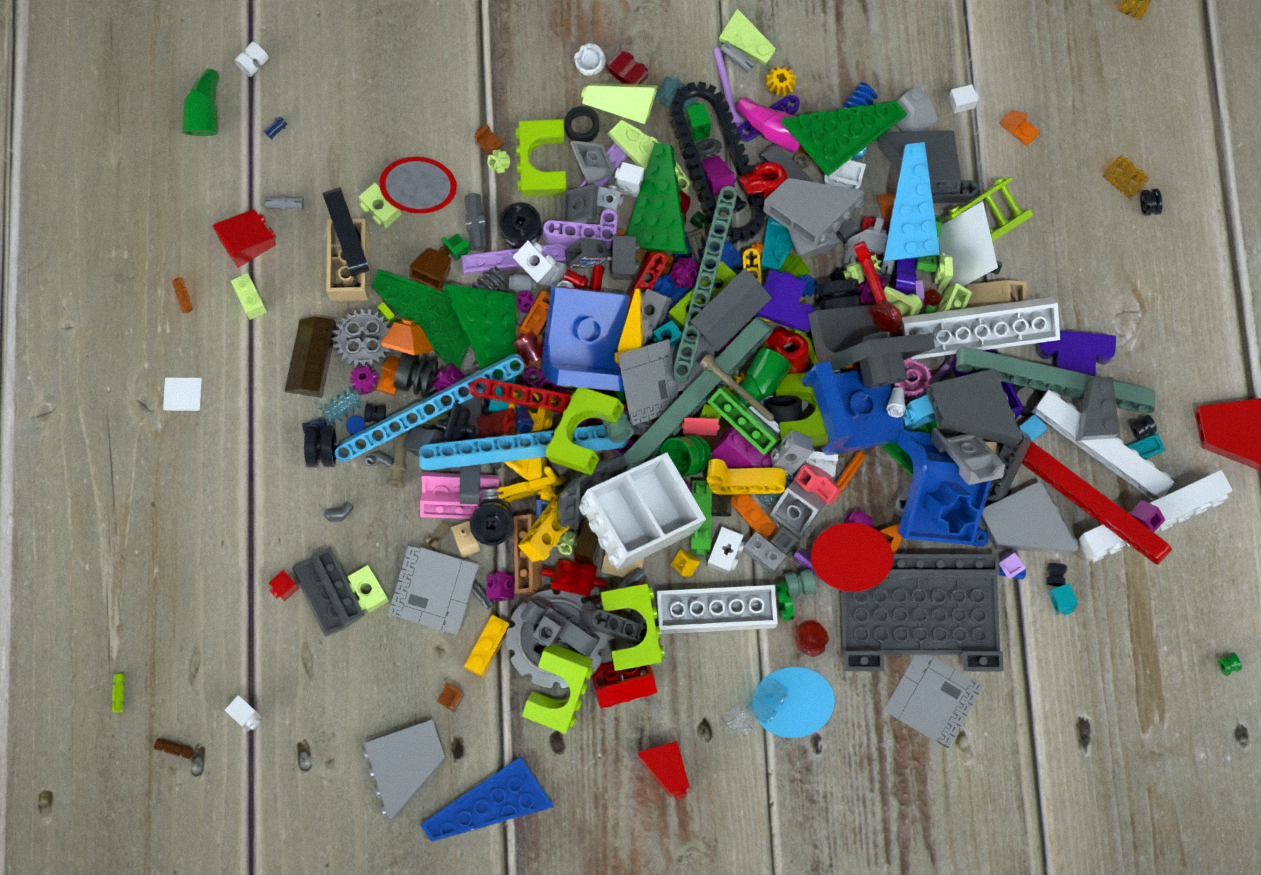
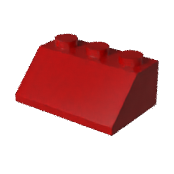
M612 661L601 664L591 676L600 709L658 693L650 665L615 671Z

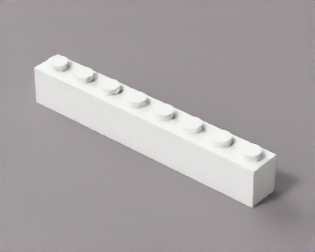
M1048 390L1043 394L1031 411L1033 414H1036L1038 418L1152 501L1166 495L1174 483L1170 479L1169 474L1159 471L1151 461L1141 458L1136 450L1126 447L1123 441L1117 437L1075 441L1082 414L1076 410L1077 408L1073 404L1063 401L1058 393Z

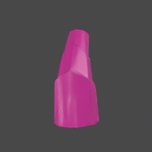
M747 97L742 98L738 102L736 110L753 127L760 131L766 139L792 153L798 150L800 144L781 123L784 117L796 116L759 105Z

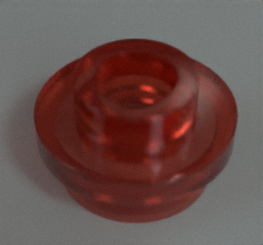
M935 289L927 290L924 293L923 303L925 305L936 306L942 300L941 294Z

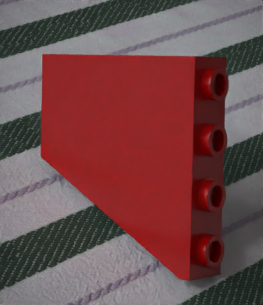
M1261 398L1199 406L1194 411L1203 449L1261 471Z

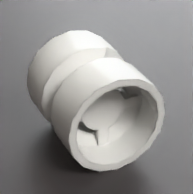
M251 42L245 48V53H240L234 62L246 75L252 77L258 71V65L262 66L269 59V56L258 44Z

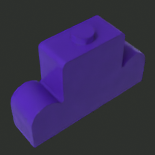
M770 270L764 289L772 299L756 316L808 334L810 329L808 314L815 310L812 305L807 303L799 305L805 281L794 278V275L789 272L780 273Z
M1060 330V340L1036 343V352L1040 358L1050 359L1052 356L1055 357L1054 367L1095 376L1096 362L1101 365L1109 363L1116 351V335Z

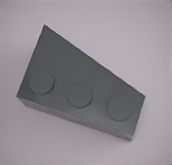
M1113 377L1093 378L1087 383L1082 415L1079 420V430L1075 441L1110 439L1120 434Z

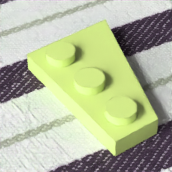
M738 9L719 37V41L725 43L728 40L736 49L742 50L743 54L767 66L776 50Z
M621 120L607 134L639 167L644 168L645 173L654 143L660 142Z
M940 253L937 255V270L934 273V284H937V290H945L953 277V263L951 256Z

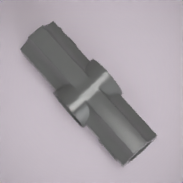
M470 193L465 196L467 213L465 218L467 232H469L470 249L482 251L487 249L481 195Z

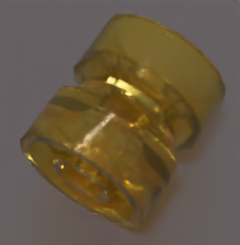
M1122 0L1118 11L1126 15L1131 13L1133 18L1142 21L1151 0Z

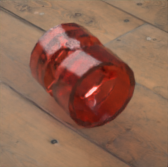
M533 330L512 343L516 351L522 353L521 357L526 366L541 358L543 354V345L537 343L538 338Z

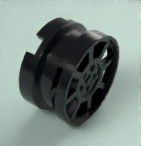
M1158 188L1151 191H1141L1140 204L1144 216H1150L1152 213L1154 215L1162 213V196Z

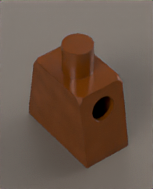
M441 247L438 251L427 248L411 263L409 278L441 292L451 270L452 259L449 257V250L445 247Z

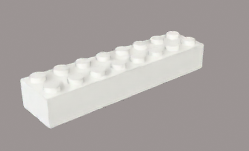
M1053 297L901 317L903 336L928 333L933 335L935 349L911 357L913 360L956 354L957 350L961 347L988 350L1060 340L1058 303Z
M1222 470L1151 502L1150 504L1160 509L1165 518L1163 524L1155 532L1160 529L1165 531L1171 528L1177 521L1182 523L1193 514L1199 515L1207 511V508L1211 506L1214 508L1224 503L1233 490ZM1104 525L1084 533L1077 540L1078 547L1086 563L1089 561H1093V563L1098 562L1109 552L1113 555L1121 551V548L1126 546V544L1130 547L1128 543Z

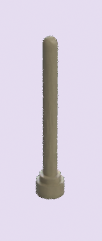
M711 354L706 355L699 365L704 370L715 373L768 421L774 420V415L716 365L717 362Z

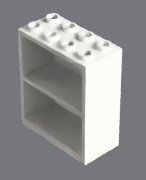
M664 453L587 489L579 502L581 513L586 515L590 529L598 536L601 548L606 550L610 564L615 566L617 571L694 534V531L698 530L706 520L668 453Z

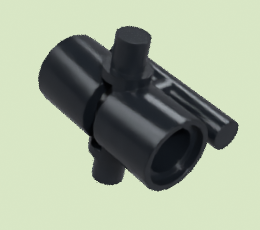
M455 402L453 404L448 421H439L437 424V428L445 432L442 443L462 441L464 435H474L476 433V427L469 426L468 424L471 412L461 407L459 403Z

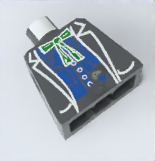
M580 238L565 250L567 268H593L594 265H600L605 260H612L613 251L606 248L604 240Z

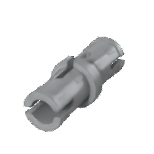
M727 40L724 43L725 46L722 45L720 50L727 54L733 63L739 64L747 73L750 72V68H753L755 63L748 59L742 50L736 49Z
M283 195L282 197H265V208L303 210L304 207L302 205L304 204L303 197L288 198Z

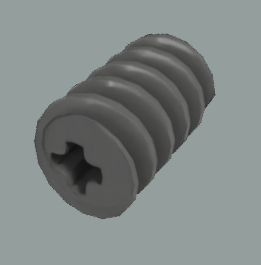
M495 266V270L491 268L489 274H483L484 279L480 277L477 279L478 284L475 282L471 284L472 288L495 291V288L502 290L501 283L507 286L508 282L500 269Z

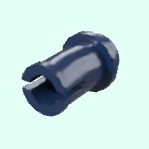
M282 117L275 118V121L264 130V133L272 140L282 129L285 130V126L288 124Z
M320 417L316 421L302 423L303 432L305 434L307 425H317L321 431L323 426L327 425L326 419Z

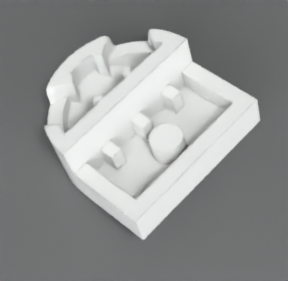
M849 160L829 177L825 174V184L858 190L866 164Z

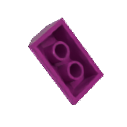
M733 426L727 428L710 451L711 459L723 460L728 469L772 468L771 455L769 453L763 455Z

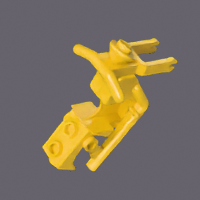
M513 392L514 398L519 400L520 394ZM534 393L533 396L536 397L537 402H538V401H539V397H538L537 394ZM552 397L551 404L554 407L556 406L555 397ZM509 404L503 436L526 434L518 432L515 428V407L517 405ZM527 407L534 421L533 429L529 433L549 431L552 427V411L538 409V413L535 414ZM546 457L505 461L503 463L529 482L500 487L497 489V493H504L497 497L510 503L537 493L540 499L551 501L552 498H556L552 487L561 486L566 481V477L563 475L560 477L556 476L551 467L547 466Z

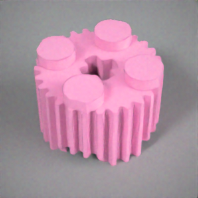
M912 358L911 360H904L907 379H912L914 382L905 380L900 383L891 384L892 389L898 387L904 390L906 402L908 400L911 402L925 396L932 378L930 376L931 372H929L930 369L927 366L924 367L923 363L920 364V361L917 363Z

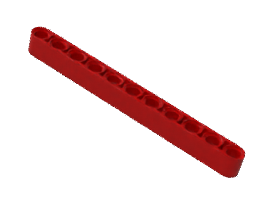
M484 378L472 381L468 387L469 393L476 398L563 413L568 408L572 396L570 394ZM477 383L482 385V393L476 391ZM496 386L502 391L500 397L494 392ZM515 390L519 391L520 393L519 400L515 399L513 396V392ZM534 393L537 394L539 397L538 403H535L532 400V395ZM552 397L557 399L556 407L551 404ZM623 405L624 410L626 411L628 409V406ZM660 417L651 419V421L653 422V424H654Z
M1031 441L1022 461L1024 466L1154 564L1159 565L1172 551L1171 546L1165 540ZM997 442L998 446L1003 448L1004 444Z

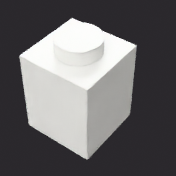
M972 84L951 89L949 100L953 112L958 113L976 107L979 95L977 90H974Z

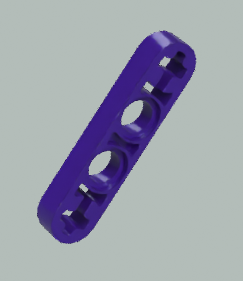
M789 95L769 108L785 112L784 108H786V113L793 115L798 111L800 101L796 96ZM790 101V103H795L794 107H787L788 102ZM749 121L741 124L738 128V133H740L741 141L749 142L762 133L755 127L750 130L752 125ZM743 130L749 131V135H742Z

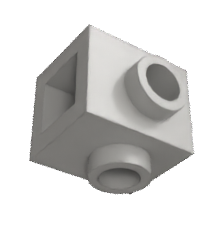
M610 184L607 187L599 186L597 205L602 206L601 210H617V206L621 207L624 196H621L622 191L618 190L619 187ZM611 195L613 201H608L607 196Z

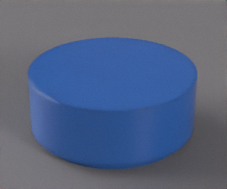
M352 416L347 420L346 428L351 435H354L366 429V424L361 417Z

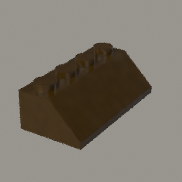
M311 317L299 320L285 392L318 398L323 397L334 344L332 340L335 337L333 331L337 329L334 319Z

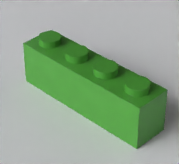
M725 386L720 387L707 401L763 455L769 453L781 440Z

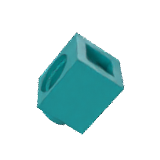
M673 320L653 332V344L664 341L661 338L663 335L671 337L669 340L670 349L681 342L682 333Z
M1070 583L1051 589L1048 593L1057 615L1061 613L1064 616L1075 612L1074 609L1079 605Z

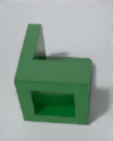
M455 234L448 240L445 236L441 238L443 246L449 250L450 255L455 261L459 260L461 255H466L471 251L470 244L466 239L463 240L459 234Z

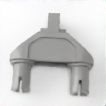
M876 218L874 227L870 226L869 229L846 241L848 249L844 264L848 265L850 258V263L856 262L857 255L854 244L862 241L866 242L869 252L884 256L888 238L886 230L882 229L884 219ZM895 261L883 262L880 273L885 274L888 267L887 275H892Z

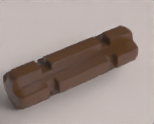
M160 738L154 744L155 750H164L165 753L179 757L182 755L186 759H190L193 755V748L188 746L184 748L181 744L170 741L166 742V740Z

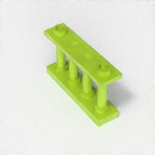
M1002 176L994 181L995 185L961 207L957 205L949 210L950 214L945 216V219L956 218L962 212L972 208L976 203L985 198L998 220V227L995 229L989 227L993 242L1032 217L1033 213L1030 209L1023 210L1019 208L1006 185L1013 180L1012 177L1004 178ZM998 189L1001 190L1013 211V217L1009 220L1003 216L991 195Z

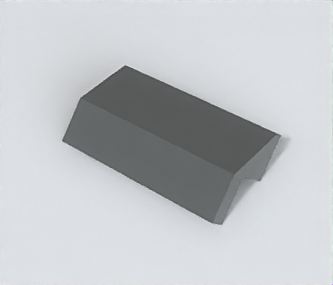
M744 268L690 323L718 352L772 298L761 283Z
M331 547L314 553L310 560L292 567L325 637L345 629L364 616Z

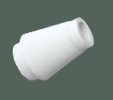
M897 387L892 390L886 408L888 414L892 417H901L905 413L906 406L904 390Z

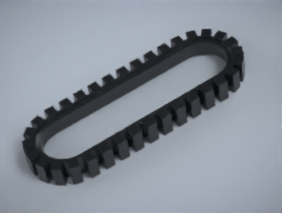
M692 82L688 83L686 88L684 86L680 88L677 94H675L670 105L669 117H673L670 123L672 128H677L674 132L676 139L681 138L678 143L680 150L684 149L682 153L684 160L689 159L686 166L688 171L692 170L690 174L691 180L696 181L694 184L695 191H701L698 199L700 203L704 202L702 205L703 213L709 212L706 216L707 224H710L713 221L717 203L683 113L684 103L688 99L695 97L703 98L711 103L739 178L752 173L753 168L751 165L746 166L749 158L747 154L743 155L746 150L744 144H739L741 141L740 133L735 134L738 128L735 122L731 123L734 117L732 112H728L730 108L728 101L721 103L725 96L721 91L714 94L717 87L711 84L707 90L705 89L706 82H699L697 86ZM745 192L752 210V222L745 228L736 229L729 227L727 237L730 236V243L737 244L739 239L741 243L748 242L763 227L766 221L764 218L767 214L763 212L762 208L765 202L764 198H758L761 192L755 194H747ZM717 229V230L714 231L715 233H718L719 231H721L722 233H724V232H723L722 230H720V229Z

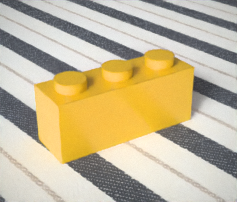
M494 615L491 616L464 665L466 671L481 679L484 678L506 638L507 629L511 628L510 623Z

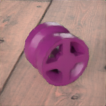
M522 291L516 297L517 308L522 313H529L535 303V299L531 292Z

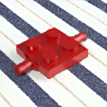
M559 559L558 565L554 570L543 567L541 576L552 577L551 589L590 597L591 590L594 587L606 589L608 581L596 579L597 566Z

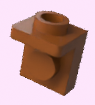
M487 124L475 132V144L488 155H493V150H499L504 145L503 141L490 131V126Z

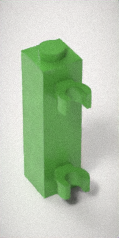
M692 480V496L706 520L691 535V553H695L696 556H705L711 550L712 491L707 481Z

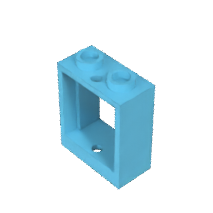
M927 395L911 401L906 406L901 420L903 426L908 431L936 420Z

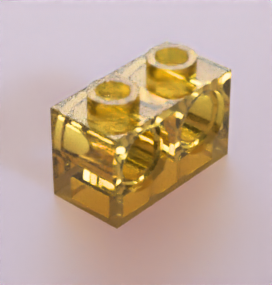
M1122 155L1103 174V177L1129 200L1149 180L1144 171L1138 170L1130 159ZM1116 168H1121L1124 172H1118ZM1130 180L1136 181L1138 185L1132 184Z

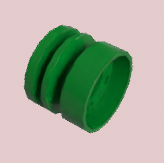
M696 434L670 438L663 443L659 452V456L668 453L682 478L705 471L711 459L708 443L703 437Z

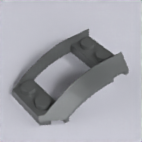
M616 456L598 462L592 475L580 472L570 481L558 498V523L561 527L573 526L574 529L578 528V523L586 516L579 509V502L581 501L580 488L590 479L604 473L603 482L624 473V456Z

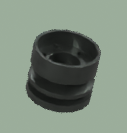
M403 353L395 375V389L408 392L413 385V393L415 395H418L421 391L422 397H428L433 388L432 384L436 379L435 375L438 372V359L432 358L429 362V357L424 356L419 363V354Z

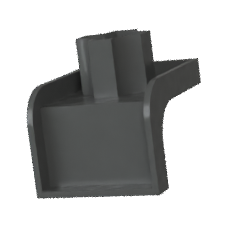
M877 305L816 310L808 314L818 362L830 361L833 371L859 362L864 387L877 388L908 380L904 360L935 349L932 333L890 337L889 332L883 331Z

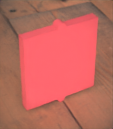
M684 418L682 428L685 435L717 436L720 425H718V419Z

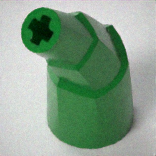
M206 69L184 100L182 133L185 135L214 136L218 134L215 100L219 74L213 69Z
M762 348L758 351L746 373V378L740 386L760 403L767 396L774 394L790 371L791 364L778 352ZM736 392L733 393L747 408L751 406Z

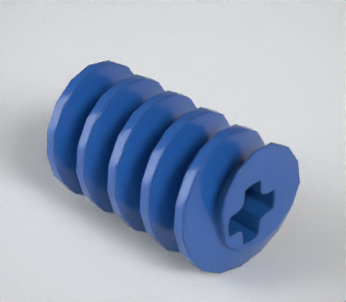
M860 82L842 108L848 109L854 106L872 105L874 103L873 99H877L878 95L868 84Z

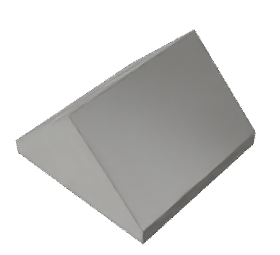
M571 141L570 144L589 185L614 173L603 144Z

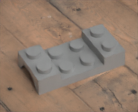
M936 428L932 429V444L939 452L946 451L960 467L959 475L968 485L1003 478L1005 464L982 438L958 431L942 435Z

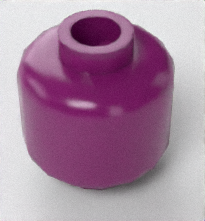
M859 509L850 511L844 520V523H860L874 528L872 526L873 518Z

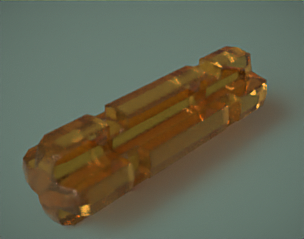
M181 277L175 278L172 283L174 288L177 289L175 292L179 304H182L180 306L183 313H190L193 307L191 302H189L190 298L187 289L183 286L185 285L184 280Z

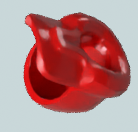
M765 162L755 167L752 173L741 176L739 181L742 183L747 194L761 192L758 198L763 197L765 201L771 193L787 180V173L782 165L776 162Z
M785 328L773 330L766 340L767 344L773 351L778 352L790 362L791 369L788 374L802 373L807 368L810 360L808 342L801 335L792 334ZM793 343L795 348L793 352H786L783 346Z

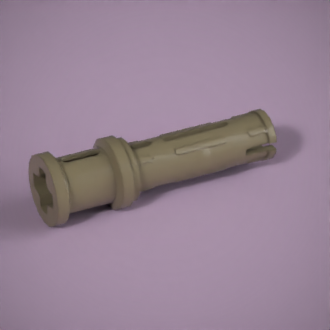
M409 430L397 436L394 461L390 465L391 475L390 480L387 482L388 486L395 488L404 487V472L407 471L405 465L407 449L403 445L410 434Z

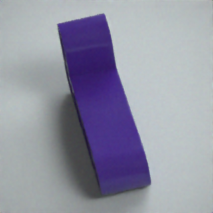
M917 258L897 260L893 289L905 295L913 294L917 277L915 274Z

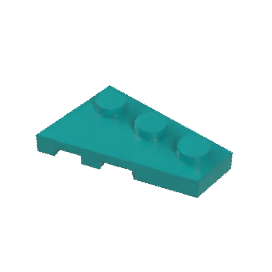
M768 217L760 264L762 270L778 272L794 244L788 229L775 219Z

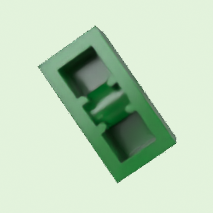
M705 103L691 104L686 108V122L693 141L709 138L711 121Z

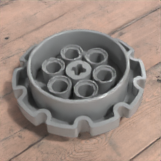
M550 589L538 592L531 597L533 598L538 595L547 599L581 624V615L585 610H598L591 602L583 604L581 602V595L565 591L555 595ZM522 602L511 617V621L515 623V626L508 628L506 633L507 650L515 653L511 657L513 666L522 677L531 675V683L535 686L552 690L555 684H559L562 690L569 689L567 682L562 677L538 668L542 653L538 654L534 649L537 645L541 644L537 642V638L533 634L535 633L534 629L539 626V623L531 625L521 618L520 615L527 606L525 602ZM545 628L546 634L552 636V632ZM590 629L600 637L599 642L590 656L584 655L579 651L577 653L593 659L591 665L594 668L593 675L602 663V657L598 653L606 650L607 634ZM559 640L558 643H554L555 645H558L565 649H569L570 645L563 640Z

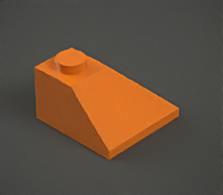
M407 318L394 322L381 342L383 347L411 355L433 351V347L421 326Z

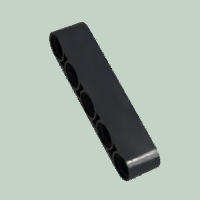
M341 187L323 192L322 194L351 277L370 271Z

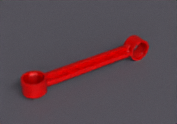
M862 241L854 244L856 255L861 263L887 332L890 333V336L894 333L902 335V330L898 329L866 242Z

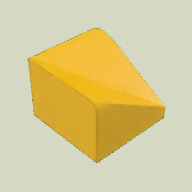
M680 549L671 566L681 576L691 577L700 561L690 551Z

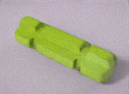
M114 674L113 682L115 685H113L112 701L114 702L112 704V712L121 713L124 709L122 702H124L125 686H123V683H125V675Z

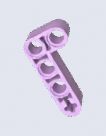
M611 209L604 210L601 213L599 225L549 220L543 226L542 239L549 244L572 246L580 238L604 240L606 248L610 249L613 244V236H616L617 214ZM585 234H590L592 237H586Z

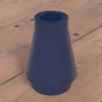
M517 405L515 407V428L520 433H529L533 429L534 421L527 407Z

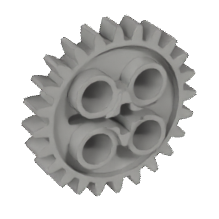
M362 308L359 314L356 310H354L353 316L347 313L348 319L341 317L342 325L336 323V327L339 330L333 331L337 337L332 338L334 343H337L333 347L335 350H338L336 352L337 356H342V362L348 360V366L354 363L355 368L359 367L360 364L365 367L369 364L373 368L374 362L380 365V358L386 360L385 353L391 354L389 348L381 346V342L390 329L388 328L390 322H385L386 318L384 315L379 318L378 311L372 315L371 309L365 313ZM353 327L358 328L356 333H350L349 331ZM370 327H377L375 332L368 331ZM353 345L359 346L356 351H350V348ZM371 345H378L377 349L369 350Z

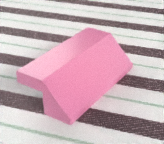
M422 472L420 517L471 519L474 509L478 504H460V474ZM481 475L480 489L500 488V475ZM480 492V502L486 500L481 499V496L483 495L482 492Z

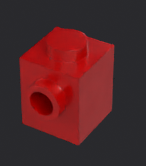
M284 570L268 583L271 586L269 591L276 599L281 597L284 602L299 589Z

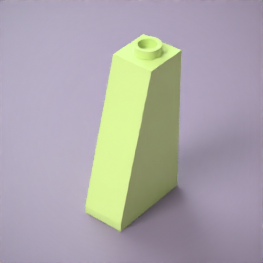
M590 83L587 87L583 88L581 94L583 98L582 103L645 124L649 119L658 86Z

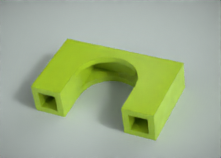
M563 119L519 121V128H516V139H520V145H516L517 156H520V162H517V174L521 173V179L518 180V191H522V197L563 195V192L567 191L566 171L543 172L535 169L529 162L531 152L538 146L565 144Z
M808 372L787 374L775 391L776 396L798 397L802 401L810 403L815 408V411L811 416L803 420L779 422L781 442L785 436L794 430L812 437L813 446L827 445L828 436L813 387H805L802 383V379Z
M578 387L571 396L568 408L563 412V418L554 431L551 443L546 447L545 455L553 463L592 475L600 458L593 450L573 443L574 430L582 421L588 418H600L617 424L624 409L621 401L587 388Z
M648 584L601 592L604 611L608 612L625 608L636 610L644 617L647 626L646 635L641 643L631 648L611 651L614 670L618 671L661 663L662 658H665L663 646H659L658 638H661L660 627L655 626L654 619H657L658 616L656 607L651 605V599H654L652 587L648 588Z
M555 644L550 647L546 646L538 668L562 677L570 688V696L566 699L555 700L532 691L526 702L522 717L566 734L570 727L573 728L576 723L577 717L574 715L576 711L579 712L583 702L580 700V697L585 695L588 684L585 682L586 679L591 678L594 668L591 667L593 659Z

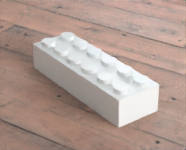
M775 585L657 591L658 626L660 627L661 634L776 628L778 624Z

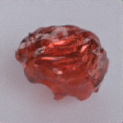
M880 301L871 308L869 315L873 316V323L879 326L881 331L888 330L894 332L901 327V312L893 303Z
M806 620L799 624L795 632V642L799 650L804 654L816 657L825 652V646L829 642V637L826 629L820 623L814 620Z

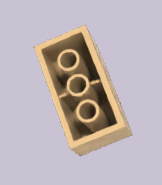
M327 219L326 292L330 301L369 300L370 271L351 277L331 219ZM352 219L370 269V234L366 219Z

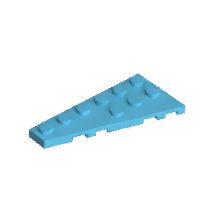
M925 142L906 144L904 147L883 262L940 254Z

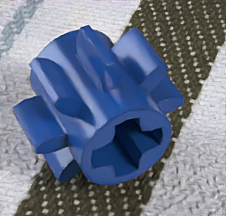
M663 274L658 277L653 290L671 297L676 291L674 289L676 287L675 281L669 277L670 275Z
M800 274L797 279L805 281L801 297L806 295L811 297L817 289L815 286L817 284L816 280L809 274H806L805 277Z

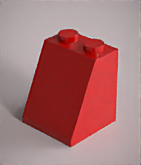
M255 209L212 225L237 268L276 245L274 241L276 235L271 228H266L264 225L267 223L261 213L257 214Z
M677 741L638 752L639 762L670 798L675 797V800L687 797L690 785Z

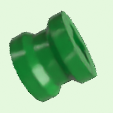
M1234 652L1229 653L1227 657L1222 656L1218 658V665L1225 676L1230 675L1233 671L1238 672L1242 670L1241 662Z

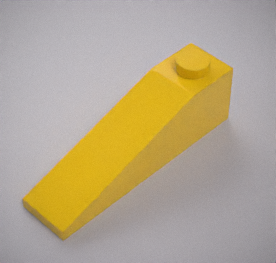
M635 289L619 341L618 352H615V363L619 367V354L643 347L642 293L640 289Z

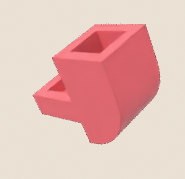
M804 464L793 479L806 492H815L826 504H832L842 490L832 480L833 477L814 465Z

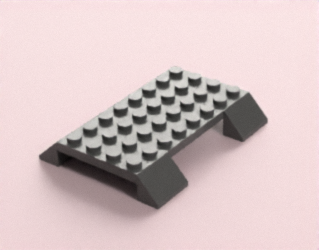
M893 554L892 568L881 583L864 591L849 592L841 590V632L844 671H884V655H960L963 672H1003V651H1000L997 576L1000 574L999 554Z

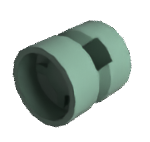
M624 409L617 424L601 419L611 442L620 443L632 436L633 429Z
M811 569L801 570L799 574L795 572L783 574L784 582L787 581L790 589L787 593L792 598L800 596L802 592L804 595L816 593Z

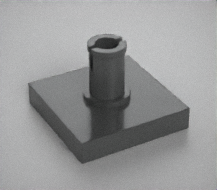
M591 184L564 191L561 221L576 223L595 221L597 216L598 186Z

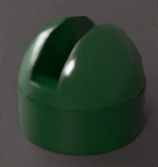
M699 212L690 223L697 228H701L703 224H706V217Z

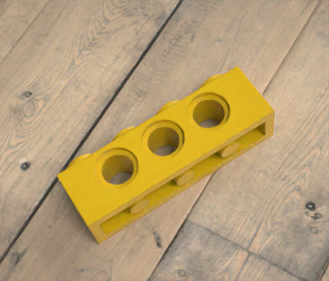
M563 491L555 494L556 498H552L518 545L532 562L547 559L550 556L551 549L560 542L559 538L570 528V526H567V528L561 527L558 523V498Z

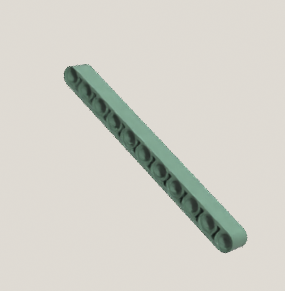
M731 186L723 187L719 194L673 373L674 379L679 383H685L689 380L694 365L701 333L690 321L711 300L736 204L737 192ZM730 195L732 199L726 200L724 196ZM725 212L728 216L722 217L719 213ZM720 229L724 233L716 234L714 231ZM716 246L719 248V250L713 252L710 250V248ZM713 264L715 267L713 269H708L705 267V265ZM707 281L710 285L707 287L702 286L701 282ZM702 298L706 302L704 304H699L696 302V300ZM692 333L696 335V338L688 339L687 335ZM684 351H689L692 355L690 357H684L682 353ZM679 369H685L687 373L685 375H680L677 373V371Z
M757 316L715 359L716 365L731 377L767 340L773 332V327ZM705 370L623 455L625 457V470L628 471L652 460L660 452L663 443L673 438L682 429L684 418H692L725 382L712 371Z
M961 347L956 352V370L959 372L973 374L995 368L1002 382L1046 392L1050 390L1060 395L1084 400L1087 383L1093 378H1101L968 347ZM1113 380L1117 408L1145 414L1155 411L1154 390Z

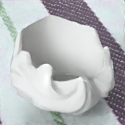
M594 43L582 45L580 51L574 56L575 65L583 75H596L605 67V54Z

